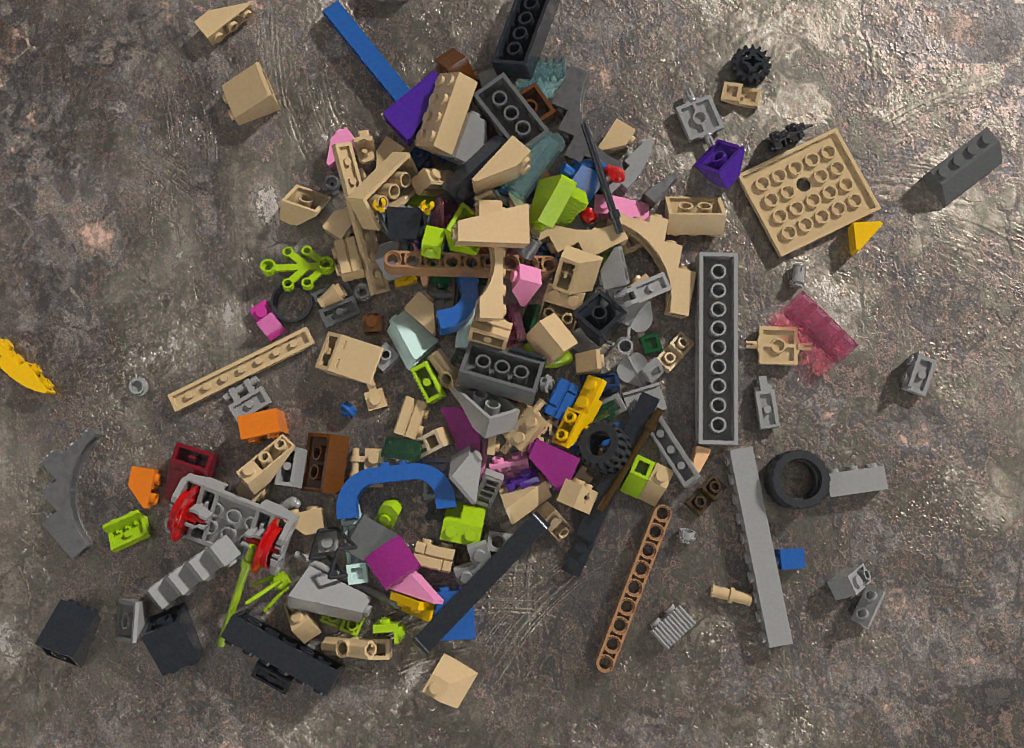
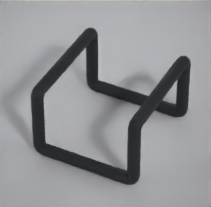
M338 527L319 528L308 558L309 560L328 559L331 562L327 576L329 580L347 578V572L336 561L340 551L357 549V545ZM337 531L351 545L338 547L333 559L329 555L313 556L320 532ZM334 567H336L342 574L332 575Z

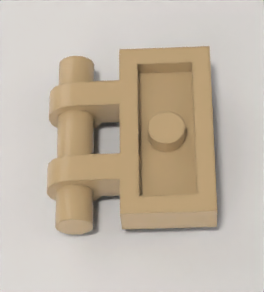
M352 448V454L349 456V462H351L349 478L359 472V462H364V469L378 467V463H385V449L365 448V456H359V448ZM375 484L369 487L384 488V484Z

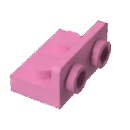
M517 451L511 455H497L492 457V459H488L490 470L504 474V480L510 477H517V473L529 468L526 452ZM503 480L501 486H505V485H506L504 480Z

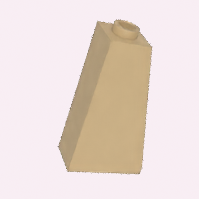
M522 204L457 221L454 227L451 228V239H454V246L525 248L530 244L529 204Z

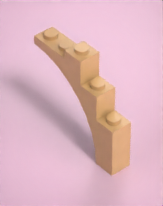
M516 190L508 193L507 205L509 208L525 204ZM555 224L553 229H547L543 232L533 229V226L529 225V231L542 244L548 241L547 247L551 254H555L556 258L562 255L566 245L601 257L613 251L615 247L625 245L628 241L625 231L617 235L613 224L592 230H576Z
M620 212V221L625 233L632 236L647 250L660 273H665L671 286V290L665 292L664 315L679 319L688 317L696 272L690 271L689 267H679L682 245H678L677 242L672 240L665 241L669 219L663 218L660 214H652L644 221L641 217L635 216L631 218L626 216L625 213ZM608 217L606 225L610 226L613 222Z

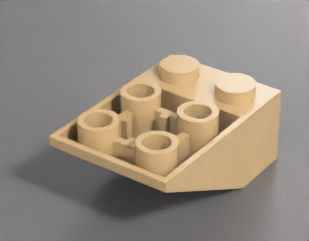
M552 278L548 282L536 324L555 313L572 334L577 322L572 312L583 303L586 292L567 294L552 289L554 278Z
M328 331L315 368L333 376L371 385L384 348Z

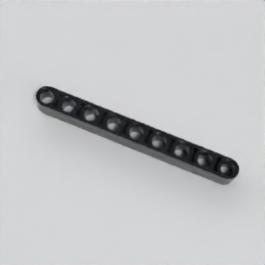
M536 511L412 641L427 655L551 525Z

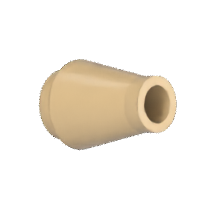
M340 283L332 284L317 301L322 308L344 300L347 293Z

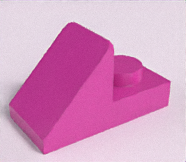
M263 300L249 310L257 321L256 324L271 342L287 332L266 300Z

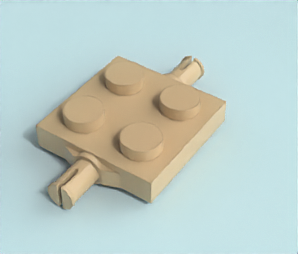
M759 326L757 340L745 341V349H756L758 365L797 366L799 351H811V343H800L798 327Z
M539 398L533 407L522 402H518L515 405L520 410L516 429L502 433L506 440L500 449L503 454L506 455L512 446L525 453L531 441L534 442L548 423L539 412L544 404H546L544 400Z

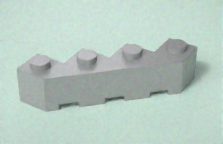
M226 534L209 547L194 555L190 560L175 568L171 573L162 577L144 592L158 610L163 608L168 610L176 603L175 599L184 594L186 596L190 595L197 589L195 585L204 580L209 582L217 575L216 571L225 566L229 568L238 561L236 557L241 553Z

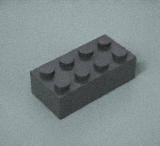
M504 72L473 94L474 105L500 137L508 141L513 135L531 152L549 140L550 130Z
M469 341L459 369L457 384L533 405L545 361Z

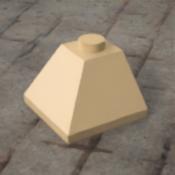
M296 184L281 200L279 220L297 226L317 216L331 200V196Z
M444 652L422 692L441 703L458 709L478 672Z

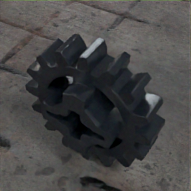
M754 44L750 48L747 45H744L743 49L739 48L736 54L733 55L730 66L733 67L731 73H736L734 79L740 78L741 84L747 81L748 86H750L751 82H754L755 85L758 84L759 80L763 82L770 73L769 69L772 66L771 63H768L771 57L765 56L767 51L761 52V46L755 49Z

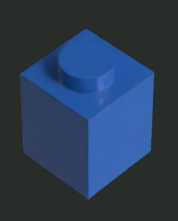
M804 548L775 549L778 569L806 568Z

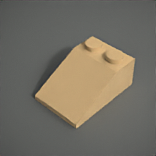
M512 135L472 178L474 192L479 194L518 179L521 174L525 175L531 168V150Z

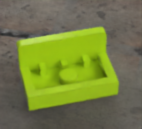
M139 510L130 511L126 515L102 525V529L108 533L110 547L114 553L152 537L148 518Z
M393 616L381 617V619H378L373 624V633L394 632V644H399L404 636H406L405 624H402V619L393 620Z

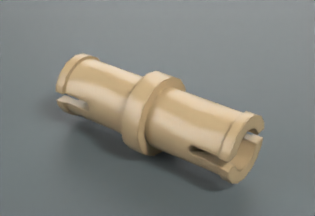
M715 584L712 585L710 597L727 600L731 604L736 602L747 606L751 605V593L737 591L733 587L729 589Z

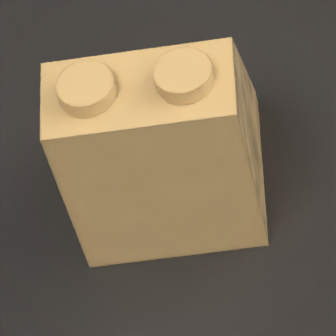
M259 62L254 63L222 85L224 93L221 95L225 104H229V116L239 126L280 110L269 79Z

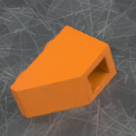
M132 466L128 482L129 488L143 508L154 509V505L157 504L159 498L157 491L158 486L162 482V470Z

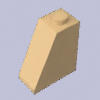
M538 472L540 480L538 484L525 489L519 487L508 493L506 486L499 489L511 524L519 521L552 496L549 491L552 485L544 478L541 472Z

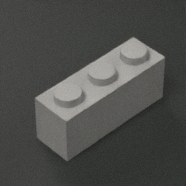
M870 463L864 464L865 468L858 469L857 465L845 467L846 471L839 472L838 468L829 469L831 481L826 497L888 489L884 466Z

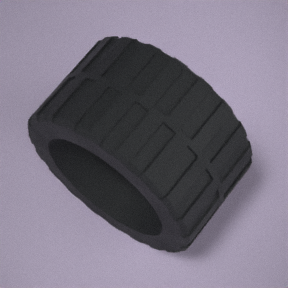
M802 449L787 451L776 455L766 466L764 487L772 500L781 507H786L787 509L812 508L826 497L830 489L831 477L829 469L826 467V463L817 454L811 453V451H804ZM792 461H799L806 465L812 475L811 489L802 498L790 497L781 485L780 476L782 469L787 463Z

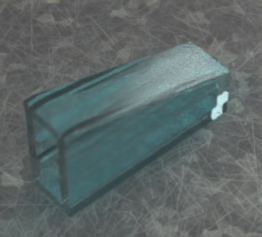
M548 131L527 147L531 150V168L525 175L521 174L518 179L500 186L522 202H525L537 186L538 181L543 178L565 147L563 137L558 133Z

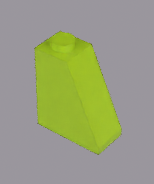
M563 174L540 179L529 211V225L533 226L534 230L540 232L553 229L577 182Z

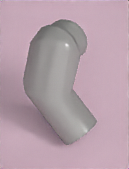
M292 496L282 499L279 505L295 510L299 509L301 501Z

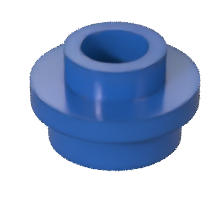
M345 401L344 404L341 403L339 405V412L348 419L350 417L353 419L357 410L350 402Z

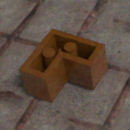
M451 48L434 59L438 65L436 70L439 74L461 72L478 82L474 93L482 88L467 57L456 49Z

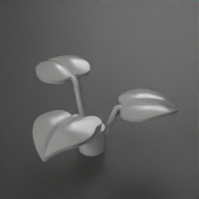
M650 300L625 308L624 310L627 311V315L622 323L628 325L626 337H620L616 342L607 341L604 343L616 347L620 353L626 356L617 365V374L620 379L640 388L646 382L641 370L647 364V360L638 352L629 356L633 349V343L629 340L631 338L630 330L632 328L636 332H643L651 326L653 313ZM578 327L572 333L579 342L573 347L577 352L581 353L600 349L585 335L581 327Z

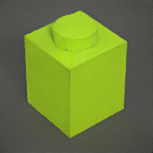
M426 225L421 243V256L440 260L445 243V229Z

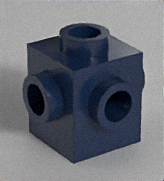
M414 147L410 155L418 172L423 168L432 169L431 153Z

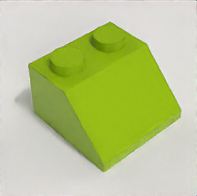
M457 502V507L447 508L440 540L465 545L481 541L487 508Z

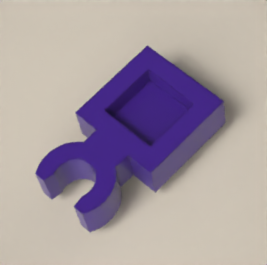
M535 467L526 468L517 473V477H510L504 480L508 493L515 491L519 487L525 489L540 483Z

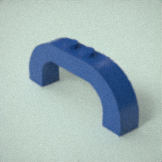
M432 222L433 227L446 229L447 227L445 225ZM445 235L443 251L451 253H460L450 251L448 241ZM423 238L421 239L420 243H417L418 249H421V243ZM467 264L469 267H474V264ZM456 277L461 299L451 308L436 311L435 319L440 336L458 331L472 318L475 311V301L478 299V278Z
M409 460L397 461V465L391 466L389 462L378 463V467L361 470L345 482L337 498L336 514L338 520L360 518V496L366 488L375 484L412 480L425 481L434 491L436 509L457 507L456 494L449 479L441 471L430 465L422 463L409 464Z

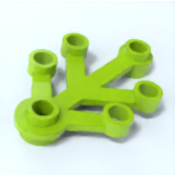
M304 246L301 249L302 256L305 259L311 258L315 263H308L296 254L293 248L285 247L282 250L283 257L286 260L291 259L296 264H275L273 260L265 259L260 263V269L262 274L266 276H273L275 272H295L289 278L282 281L285 291H292L294 283L308 271H314L309 277H305L301 281L302 288L308 291L314 287L313 283L323 274L333 273L336 263L331 257L319 256L310 246Z

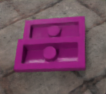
M400 535L384 543L365 558L366 564L385 591L403 582V577L420 569V563Z

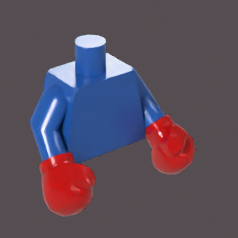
M583 159L581 162L575 160L571 166L563 163L559 167L558 172L577 182L576 187L586 192L589 204L600 188L592 159ZM601 162L605 176H608L612 182L622 183L625 180V171L621 167ZM586 207L584 211L578 213L581 220L588 225L597 221V213L590 207Z

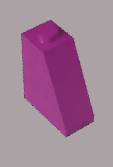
M441 407L442 414L458 450L461 451L471 445L474 450H478L480 453L481 435L472 427L463 408Z
M536 439L535 443L531 441L527 453L530 454L528 457L557 492L560 493L565 479L571 480L580 458Z

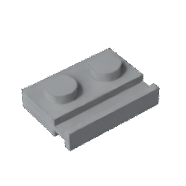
M659 382L622 393L629 417L642 392L660 399L657 407L662 410L667 409Z

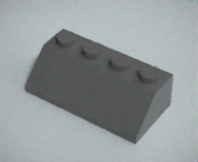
M986 127L931 169L921 179L940 202L946 206L1003 162L1000 141Z

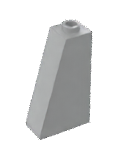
M311 566L307 568L288 595L287 606L290 608L359 623L364 616H369L373 607L370 605L372 597L337 579L329 580L327 574Z

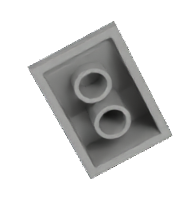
M466 386L454 387L453 391L472 427L485 439L516 429L520 410L509 400Z

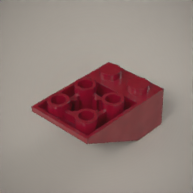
M177 442L170 460L164 499L171 501V497L180 480L189 473L213 478L220 455ZM193 484V485L191 486L190 490H191L193 487L198 486V485Z

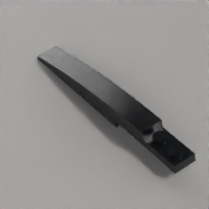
M644 392L641 393L623 430L630 439L628 441L631 443L629 451L632 450L644 430V424L647 420H650L660 399ZM616 468L615 473L610 471L609 474L603 473L595 490L598 492L591 512L590 514L585 513L561 570L580 578L608 513L625 480L624 477L605 511L601 512L596 509L619 472V468Z

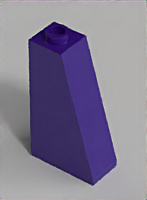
M432 71L382 113L384 121L408 147L413 144L418 131L421 129L423 115L427 112L429 98L434 92L435 81L439 76L435 71Z

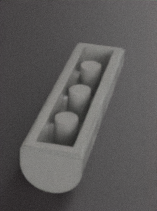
M661 416L656 423L655 431L651 432L650 436L683 487L689 488L699 482L702 477Z

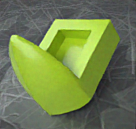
M390 498L381 505L374 521L392 530L402 509L400 499Z

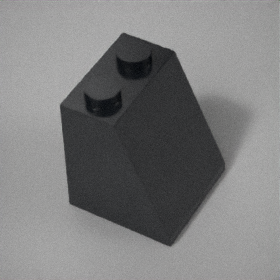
M60 599L35 645L47 656L82 668L102 618L98 614V610L91 606L84 608L79 606L80 604L74 600L69 599L65 601Z
M185 602L148 617L141 638L163 676L169 673H176L185 666H193L201 660L203 648Z

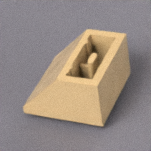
M566 245L560 257L552 289L567 294L593 291L603 257Z

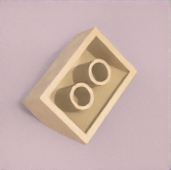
M665 196V219H669L667 235H724L727 215L721 197Z

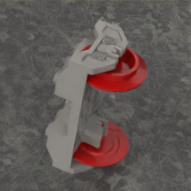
M192 473L183 477L171 497L172 503L169 505L171 510L167 512L169 516L164 521L165 531L170 533L171 540L176 542L185 537L209 547L217 539L227 534L241 554L236 557L240 560L246 556L250 544L257 546L252 562V573L256 574L263 568L276 576L283 568L289 541L300 516L293 514L284 506L267 499L258 504L228 492L229 484L214 478L194 475ZM193 484L198 485V486L193 487V488L190 490V488H191V486H192ZM280 518L287 521L284 529L280 528Z

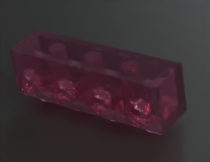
M803 290L782 309L785 312L786 318L794 321L798 325V329L803 334L808 335L812 339V343L817 348H821L826 353V357L836 364L843 361L858 346Z

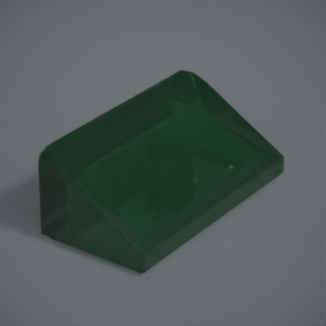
M613 400L601 405L592 421L593 425L595 421H608L617 417L619 411Z
M387 436L381 457L410 462L421 460V440Z

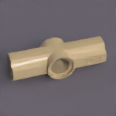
M439 348L429 355L427 359L438 373V381L441 386L448 388L458 401L453 390L454 387L462 386L457 384L460 368L452 365L442 349Z
M327 636L321 642V650L325 655H334L340 658L373 659L375 653H377V645L372 640H362L356 637L341 638Z

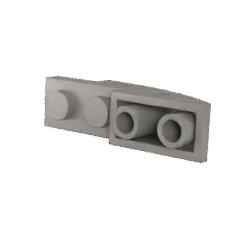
M652 136L647 140L645 138L642 139L637 145L638 148L634 152L630 151L624 157L623 170L625 171V180L622 183L608 182L613 196L619 190L626 194L639 179L652 149L654 139Z

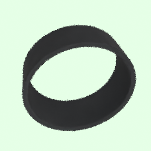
M300 282L294 283V288L304 290ZM282 284L276 287L270 300L271 309L276 317L286 322L296 323L303 321L309 316L313 308V300L309 290H304L310 297V306L306 314L296 320H287L281 316L277 308L278 298L285 290Z

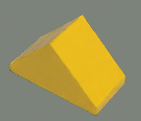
M881 221L853 222L848 227L850 254L854 255L860 251L883 223Z

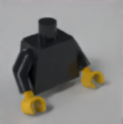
M384 198L381 199L382 206L377 204L376 199L373 201V208L378 210L379 222L386 236L393 242H399L398 251H410V243L421 242L426 225L432 226L431 210L435 206L433 201L429 203V208L425 205L426 200L421 202L420 208L387 207V210L384 209L386 205Z

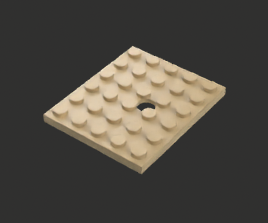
M837 127L740 173V176L737 178L779 258L881 209ZM799 179L809 181L810 188L808 191L802 192L797 188L796 183Z

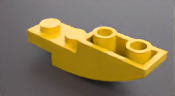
M0 338V368L12 379L29 389L52 396L55 395L54 385L49 379L43 377L41 374L43 372L42 369L35 363L25 362L21 355L15 353L13 350L14 345L8 339Z
M591 375L587 376L573 408H567L554 435L553 443L569 449L578 440L579 435L584 433L582 430L584 428L587 429L588 424L592 423L603 403L599 399L607 383L605 380Z

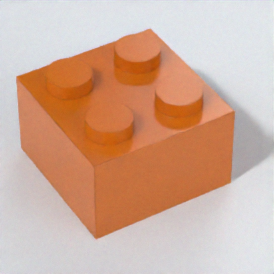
M277 408L237 416L241 440L253 443V445L265 443L264 439H272L274 441L282 434H289L285 412Z

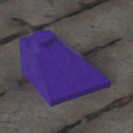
M718 139L715 142L716 145L709 148L694 164V167L714 185L728 189L740 176L745 148Z

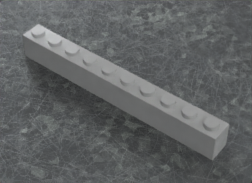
M753 446L728 450L726 455H724V462L726 467L729 466L730 474H728V481L730 486H733L732 501L737 506L736 521L741 526L742 532L739 533L740 541L744 544L746 551L743 552V556L750 570L747 572L749 583L753 585L754 591L751 592L752 600L756 603L758 610L755 611V616L762 630L759 631L760 640L769 648L793 644Z

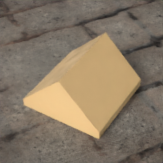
M555 313L540 320L524 336L537 353L547 357L546 365L548 367L579 343Z

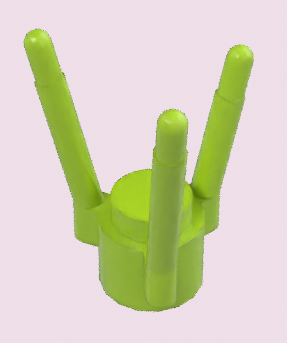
M284 571L278 572L276 576L270 575L252 583V587L270 581L271 585L245 601V604H250L273 588L276 591L280 589L278 594L263 609V613H266L290 589L288 586L291 584V581Z

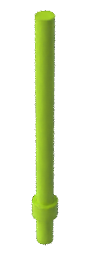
M254 544L249 545L246 556L242 558L240 564L241 571L220 636L231 616L236 613L249 570L252 569V562L257 546ZM219 636L217 646L224 647L225 639Z

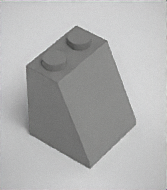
M467 112L453 154L436 155L461 167L487 143L486 120L480 118L481 115L477 112Z

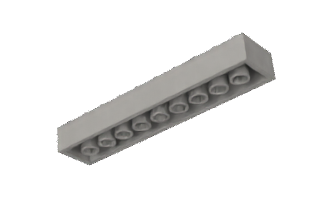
M699 252L695 257V445L736 446L738 445V253Z

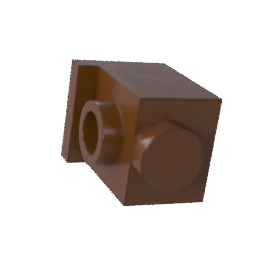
M369 313L367 316L362 317L363 333L366 336L385 335L384 315L379 316L378 313Z

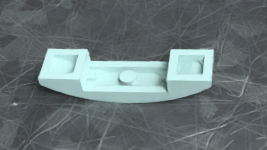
M359 504V514H360V517H361L362 514H361V509H360V504ZM360 518L341 520L343 531L348 537ZM346 551L348 585L368 583V565L366 562Z

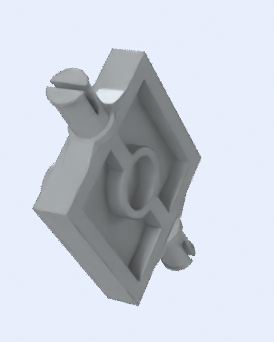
M691 88L684 91L688 101L675 108L677 117L689 143L698 139H705L708 148L714 147L716 144L712 135L724 129L722 120L711 95L695 98Z

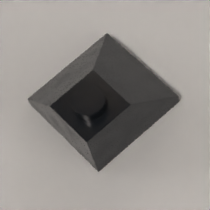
M599 289L575 309L572 315L585 335L598 347H601L615 334L627 315V311Z

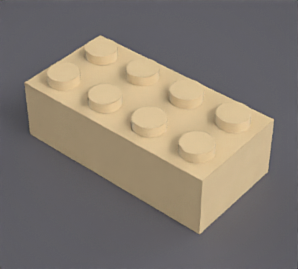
M461 72L440 73L435 81L434 92L429 98L427 112L423 115L421 129L416 135L415 146L432 154H453L478 83L477 81Z
M392 152L347 197L363 229L377 231L382 229L377 214L378 210L373 208V201L375 199L377 204L382 206L381 199L384 198L386 200L384 209L387 210V207L405 205L416 193L411 179L418 175V170L409 152Z

